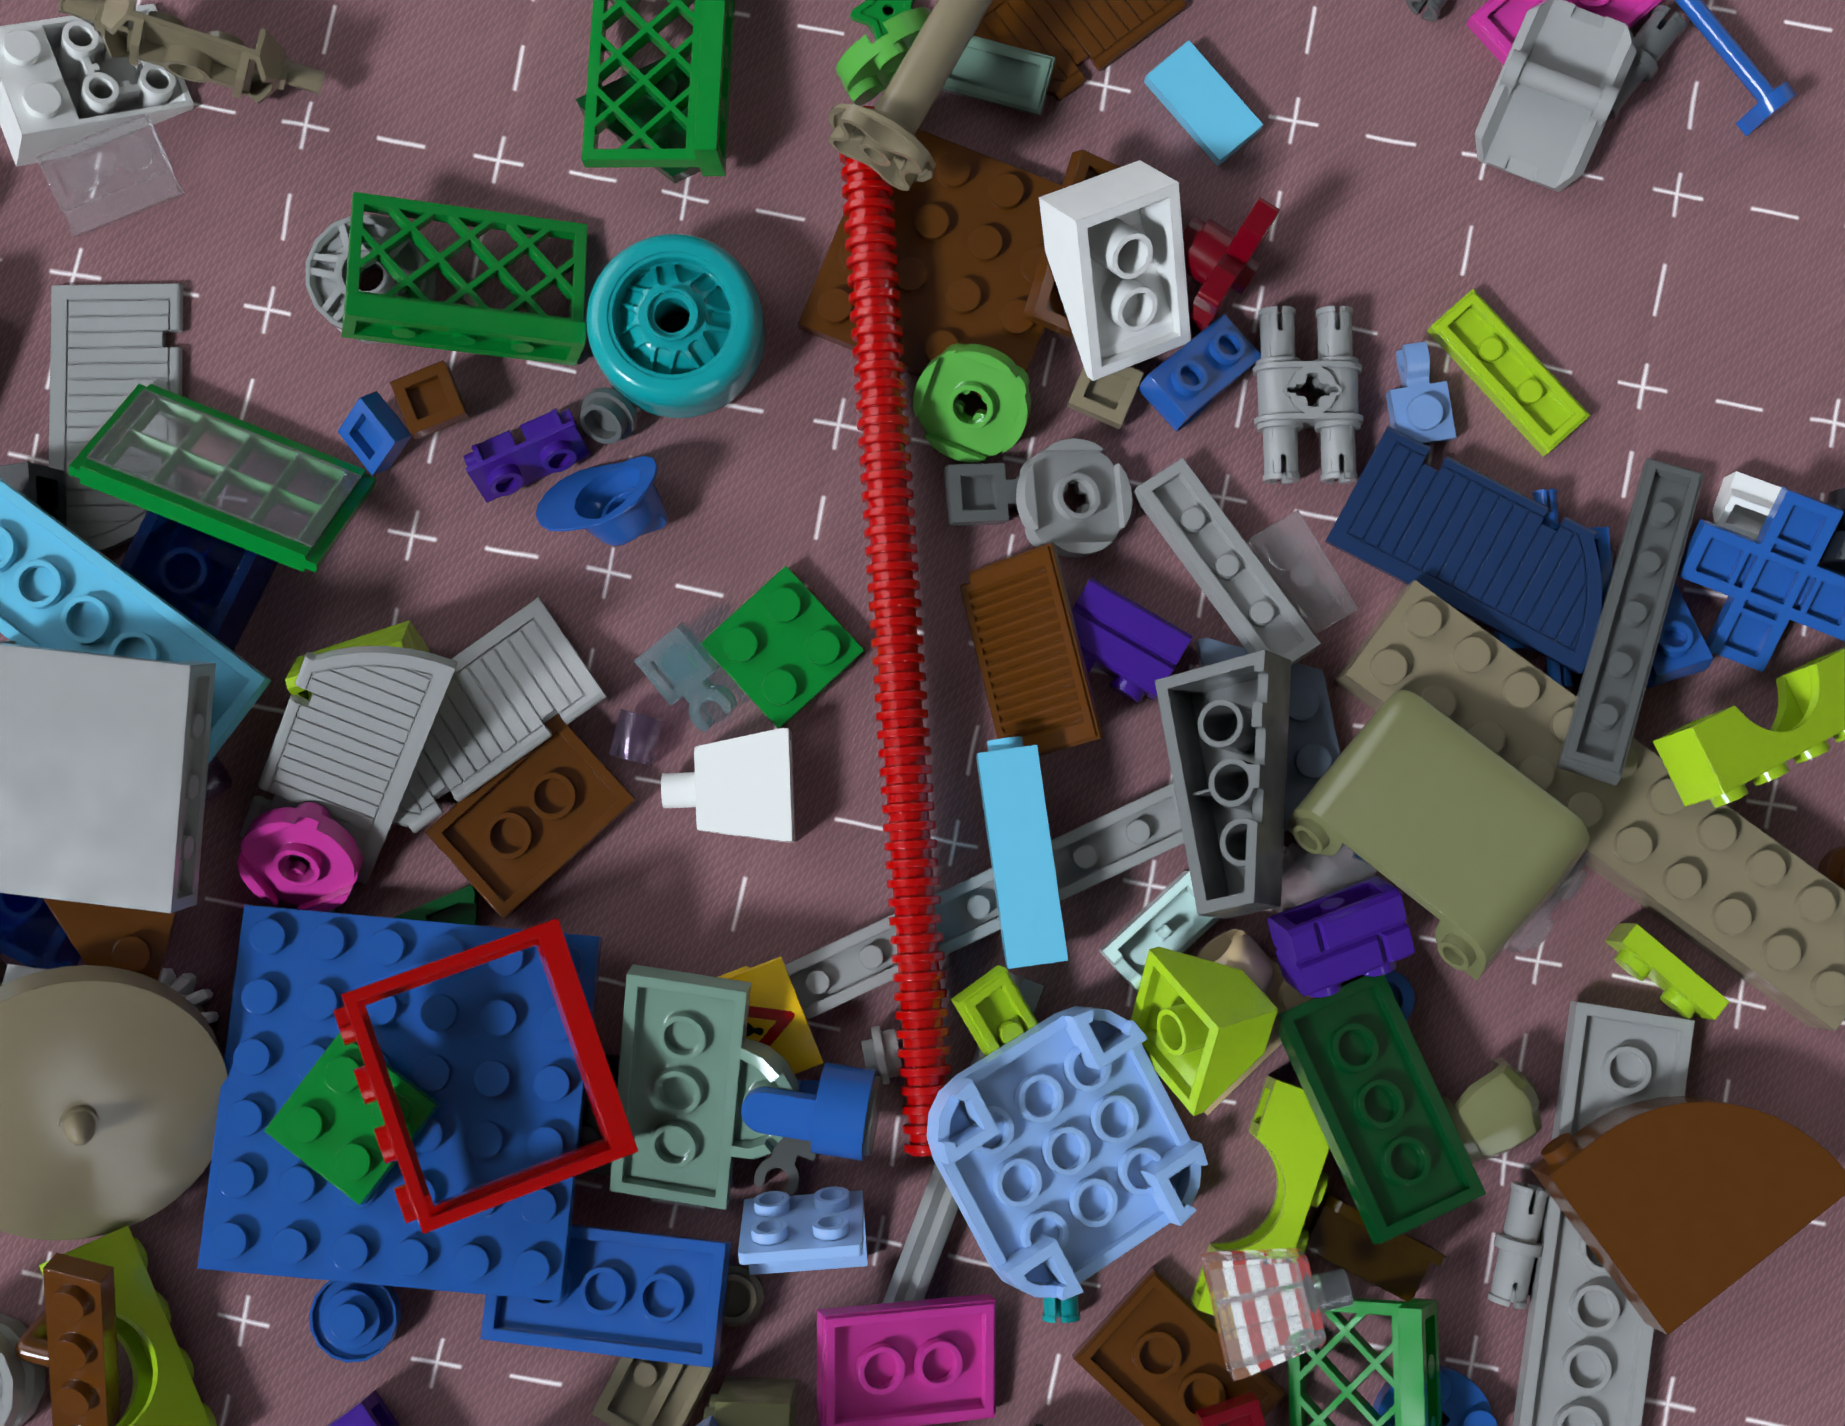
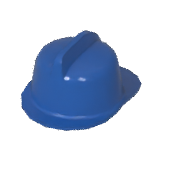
M640 456L620 463L596 466L574 472L558 481L545 493L537 506L536 517L541 527L550 531L585 529L601 542L615 547L625 545L639 536L664 528L667 524L668 516L662 505L661 496L653 483L657 476L658 465L653 458Z

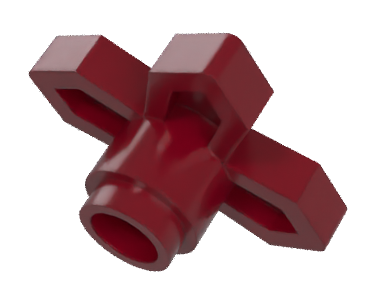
M1260 197L1237 234H1234L1212 219H1209L1207 223L1196 216L1191 219L1183 231L1185 269L1187 275L1203 284L1189 312L1191 327L1199 332L1206 329L1212 323L1232 289L1242 295L1261 265L1253 260V258L1269 233L1268 230L1280 211L1279 208Z

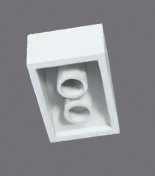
M1139 160L1039 197L1045 253L1088 378L1092 381L1098 380L1191 341L1179 182Z

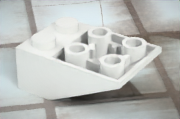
M154 3L136 6V11L147 15L150 11H157ZM65 16L0 26V126L16 167L76 156L192 110L194 107L185 80L169 73L164 67L142 60L137 67L129 64L128 57L112 58L108 53L101 33L94 30L93 22L75 16Z

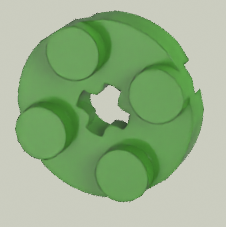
M914 8L893 16L883 22L888 31L887 34L880 37L874 43H871L865 34L844 53L836 66V73L853 104L863 105L886 89L931 13L929 8Z
M952 344L943 353L931 360L918 379L913 395L915 417L919 416L920 423L926 431L925 438L932 447L943 455L963 462L985 461L987 456L997 455L1002 451L1003 453L1006 452L1021 437L1031 412L1029 377L1023 368L1016 365L1011 358L999 350L980 344ZM970 391L979 393L981 400L987 404V411L978 409L974 416L964 413L965 403L957 399L958 394H969Z

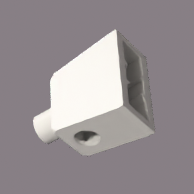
M779 728L696 746L694 748L695 772L662 773L661 798L663 808L696 807L697 830L786 843L796 842L792 732L789 728Z

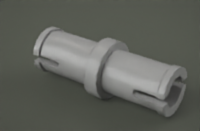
M1511 1181V1192L1503 1231L1496 1232L1494 1246L1498 1247L1499 1250L1491 1289L1488 1292L1487 1298L1503 1306L1509 1307L1510 1302H1512L1514 1308L1526 1309V1299L1535 1257L1539 1258L1542 1255L1543 1245L1539 1242L1547 1197L1550 1194L1541 1186L1528 1183L1526 1187L1523 1182Z

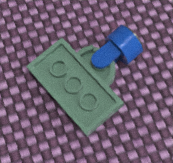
M632 964L626 975L617 1091L639 1152L612 1162L610 1191L726 1210L731 1199L734 1158L755 1159L771 1154L774 1147L784 1137L811 1141L812 1153L863 1161L865 1155H871L875 1141L881 1106L883 1078L878 1077L877 1070L826 1062L820 1081L798 1080L787 1060L766 1044L746 1038L751 982Z

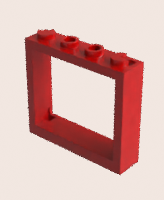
M558 918L343 993L341 996L345 1006L333 1010L344 1045L357 1042L365 1063L364 1066L353 1069L364 1103L367 1105L378 1101L385 1125L374 1128V1132L384 1162L388 1164L398 1160L406 1184L395 1187L394 1191L404 1220L407 1224L418 1219L423 1234L639 1152ZM536 945L603 1139L433 1203L365 1005Z

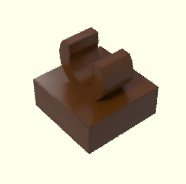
M444 360L390 382L409 432L416 440L470 418L449 365Z

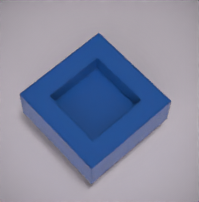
M378 391L360 397L337 431L372 476L388 470L412 437L400 418L393 412Z

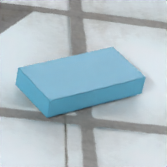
M1190 40L1145 76V85L1217 167L1256 136L1263 127L1262 122Z

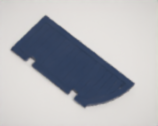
M1387 426L1325 543L1406 585L1413 580L1418 581L1460 613L1562 666L1582 674L1602 609L1601 569L1594 541L1597 532L1566 516L1556 532L1541 524L1549 512V507L1449 456L1444 458L1440 470L1437 471L1423 464L1431 447Z

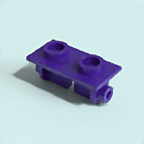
M554 408L551 412L520 425L526 441L516 445L512 433L508 430L482 443H476L471 446L473 452L463 456L467 465L465 469L486 503L501 496L511 495L525 485L552 473L564 471L574 463L591 456L578 431V425L570 409L559 413L557 408Z

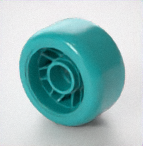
M673 233L656 235L640 240L622 250L605 266L598 276L589 297L586 318L587 334L598 366L617 392L625 396L631 404L648 413L667 418H693L714 412L741 394L754 377L760 365L765 346L766 327L757 289L751 277L738 260L728 251L707 239L693 235ZM685 312L690 315L688 324L678 332L669 333L660 329L661 322L670 314Z

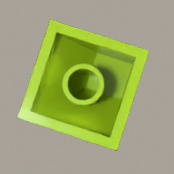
M1158 946L1149 949L1130 1021H1134L1148 1038L1141 1044L1157 1074L1189 1112L1195 1116L1203 1113L1265 1053L1278 1008L1243 970Z

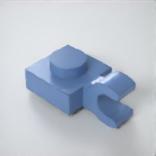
M1427 342L1403 345L1402 350L1396 351V362L1402 388L1391 389L1385 393L1391 427L1425 445L1454 440L1456 432L1447 381L1430 383V356Z

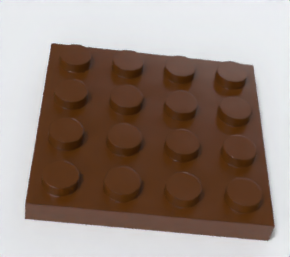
M918 129L915 136L932 156L936 164L935 173L927 181H914L908 191L893 187L894 194L888 198L894 202L895 212L889 215V217L895 219L896 230L891 235L897 239V247L892 253L898 256V265L893 268V271L899 273V283L894 288L900 291L901 301L895 304V306L900 308L902 312V319L896 323L903 328V337L898 339V343L904 345V355L899 357V361L905 363L906 372L920 377L931 360L943 353L950 345L957 343L965 345L980 344L1001 351L1027 373L1045 330V327L1022 318L1044 247L1039 197L1060 190L1062 185ZM843 214L799 319L798 327L802 331L852 350V348L857 346V342L851 339V330L856 327V324L850 321V312L855 307L849 304L848 295L854 289L848 286L847 277L853 271L847 269L846 259L852 254L847 252L845 248V241L850 236L844 231V223L849 218ZM975 391L963 394L983 402L981 395Z

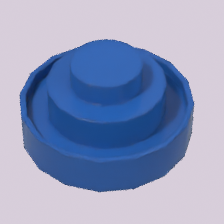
M328 1281L314 1297L309 1312L310 1331L317 1346L331 1358L346 1363L366 1361L381 1353L395 1338L401 1322L400 1300L393 1286Z

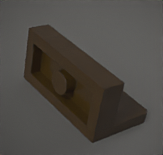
M1327 1191L1308 1228L1307 1250L1405 1301L1414 1298L1430 1263L1432 1262L1442 1267L1447 1257L1434 1247L1406 1232L1384 1243L1373 1244L1357 1207Z

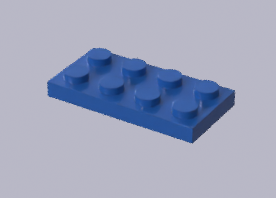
M572 1224L564 1299L561 1301L486 1295L480 1339L713 1368L719 1364L731 1242Z

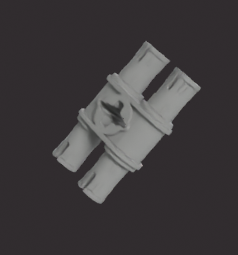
M1277 306L1260 309L1258 317L1260 319L1261 359L1255 362L1253 376L1257 377L1258 417L1254 418V427H1257V432L1263 434V483L1275 485L1278 479H1281V485L1300 482L1297 432L1303 429H1315V432L1321 435V483L1333 484L1334 479H1338V484L1358 481V474L1356 473L1355 431L1361 429V424L1364 421L1363 415L1359 414L1358 374L1362 373V364L1359 363L1358 358L1353 357V308L1340 306L1339 313H1335V306H1326L1316 310L1318 359L1314 361H1301V359L1295 357V308L1283 306L1282 313L1278 314ZM1304 384L1308 385L1310 394L1320 396L1312 407L1308 406L1305 396L1296 395Z

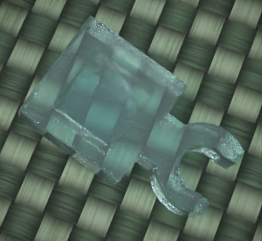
M681 622L634 660L670 706L682 697L687 700L691 721L704 732L715 723L712 716L706 711V701L717 702L726 714L737 706L736 698L728 688L713 684L708 678L720 666L684 622Z

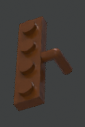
M56 1253L43 1267L45 1310L17 1341L15 1354L23 1361L49 1367L53 1426H115L120 1420L114 1267Z

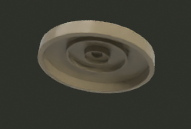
M94 965L47 969L25 975L0 986V1231L24 1238L40 1240H75L109 1234L127 1225L132 1226L164 1209L191 1187L206 1169L212 1159L220 1089L228 1078L220 1044L212 1028L197 1008L179 992L160 981L140 973L109 966Z

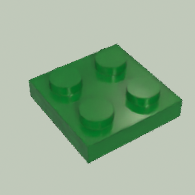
M787 566L783 567L700 643L778 729L787 725L865 653L864 649Z
M339 1032L265 1128L264 1132L358 1205H362L368 1201L398 1160L388 1164L384 1162L374 1132V1128L385 1125L378 1101L365 1105L353 1069L364 1066L365 1063L358 1043L354 1042L345 1046ZM385 1062L413 1142L441 1104Z

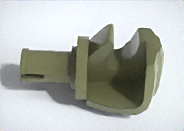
M1502 1057L1492 1059L1496 1068L1470 1085L1454 1105L1446 1095L1442 1097L1472 1164L1480 1159L1485 1160L1497 1157L1535 1137L1542 1128L1538 1109L1539 1096L1535 1086L1521 1071L1515 1069Z

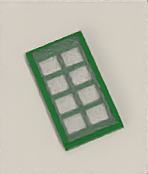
M138 384L69 465V475L79 478L80 484L301 572L307 569L315 573L376 484V478L367 475L366 470L153 384L148 386Z

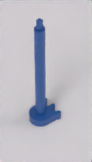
M1675 0L1758 102L1735 123L1746 137L1759 126L1765 124L1776 113L1781 112L1798 95L1787 81L1775 89L1703 0Z

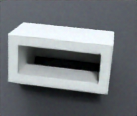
M1738 471L1733 472L1723 478L1712 510L1714 523L1756 540L1782 487Z

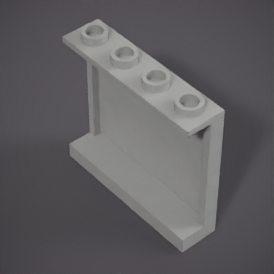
M0 640V893L163 913H174L197 905L216 663L193 660L172 662L17 645L15 641Z

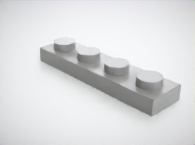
M1181 458L1136 487L1133 497L1249 654L1267 650L1290 659L1292 666L1318 648L1321 643L1184 458Z

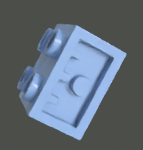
M833 1186L822 1188L815 1192V1194L789 1196L782 1191H769L761 1193L755 1198L744 1199L738 1247L739 1263L741 1265H749V1275L868 1266L863 1190L849 1191L843 1187Z

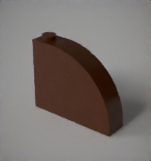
M1659 1097L1617 1108L1595 1119L1573 1135L1571 1133H1564L1550 1141L1541 1150L1543 1159L1530 1168L1644 1322L1666 1335L1672 1333L1845 1196V1169L1835 1157L1806 1133L1776 1116L1754 1108L1703 1097Z

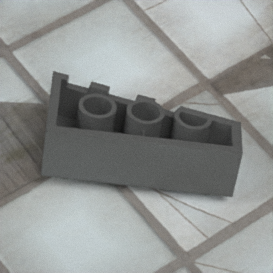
M1261 650L1155 680L1197 914L1200 916L1228 919L1281 907L1291 660L1267 650Z

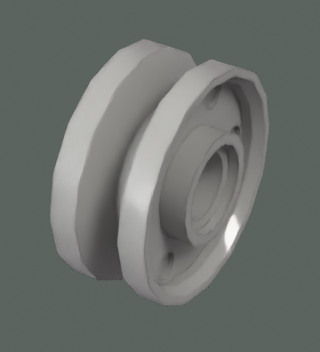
M364 214L363 228L379 245L401 231L400 227L393 220L379 214ZM350 216L332 223L318 236L306 260V288L313 305L340 332H342ZM410 238L388 253L407 276H410L430 261ZM363 244L361 245V259L370 253ZM377 261L359 274L358 291H361L360 281L362 276L373 268L383 269V280L376 289L363 292L385 294L398 283ZM435 271L416 284L429 300L433 301L436 298ZM406 292L401 295L402 297H410ZM358 340L365 344H389L383 342Z

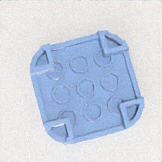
M1074 1006L1051 1015L955 1075L939 1090L928 1113L927 1140L933 1160L988 1264L1003 1282L1033 1297L1058 1298L1063 1301L1083 1293L1084 1291L1080 1283L1169 1223L1182 1226L1197 1211L1192 1207V1203L1200 1188L1201 1166L1208 1165L1202 1143L1190 1139L1141 1044L1148 1038L1134 1021L1127 1020L1110 1010Z

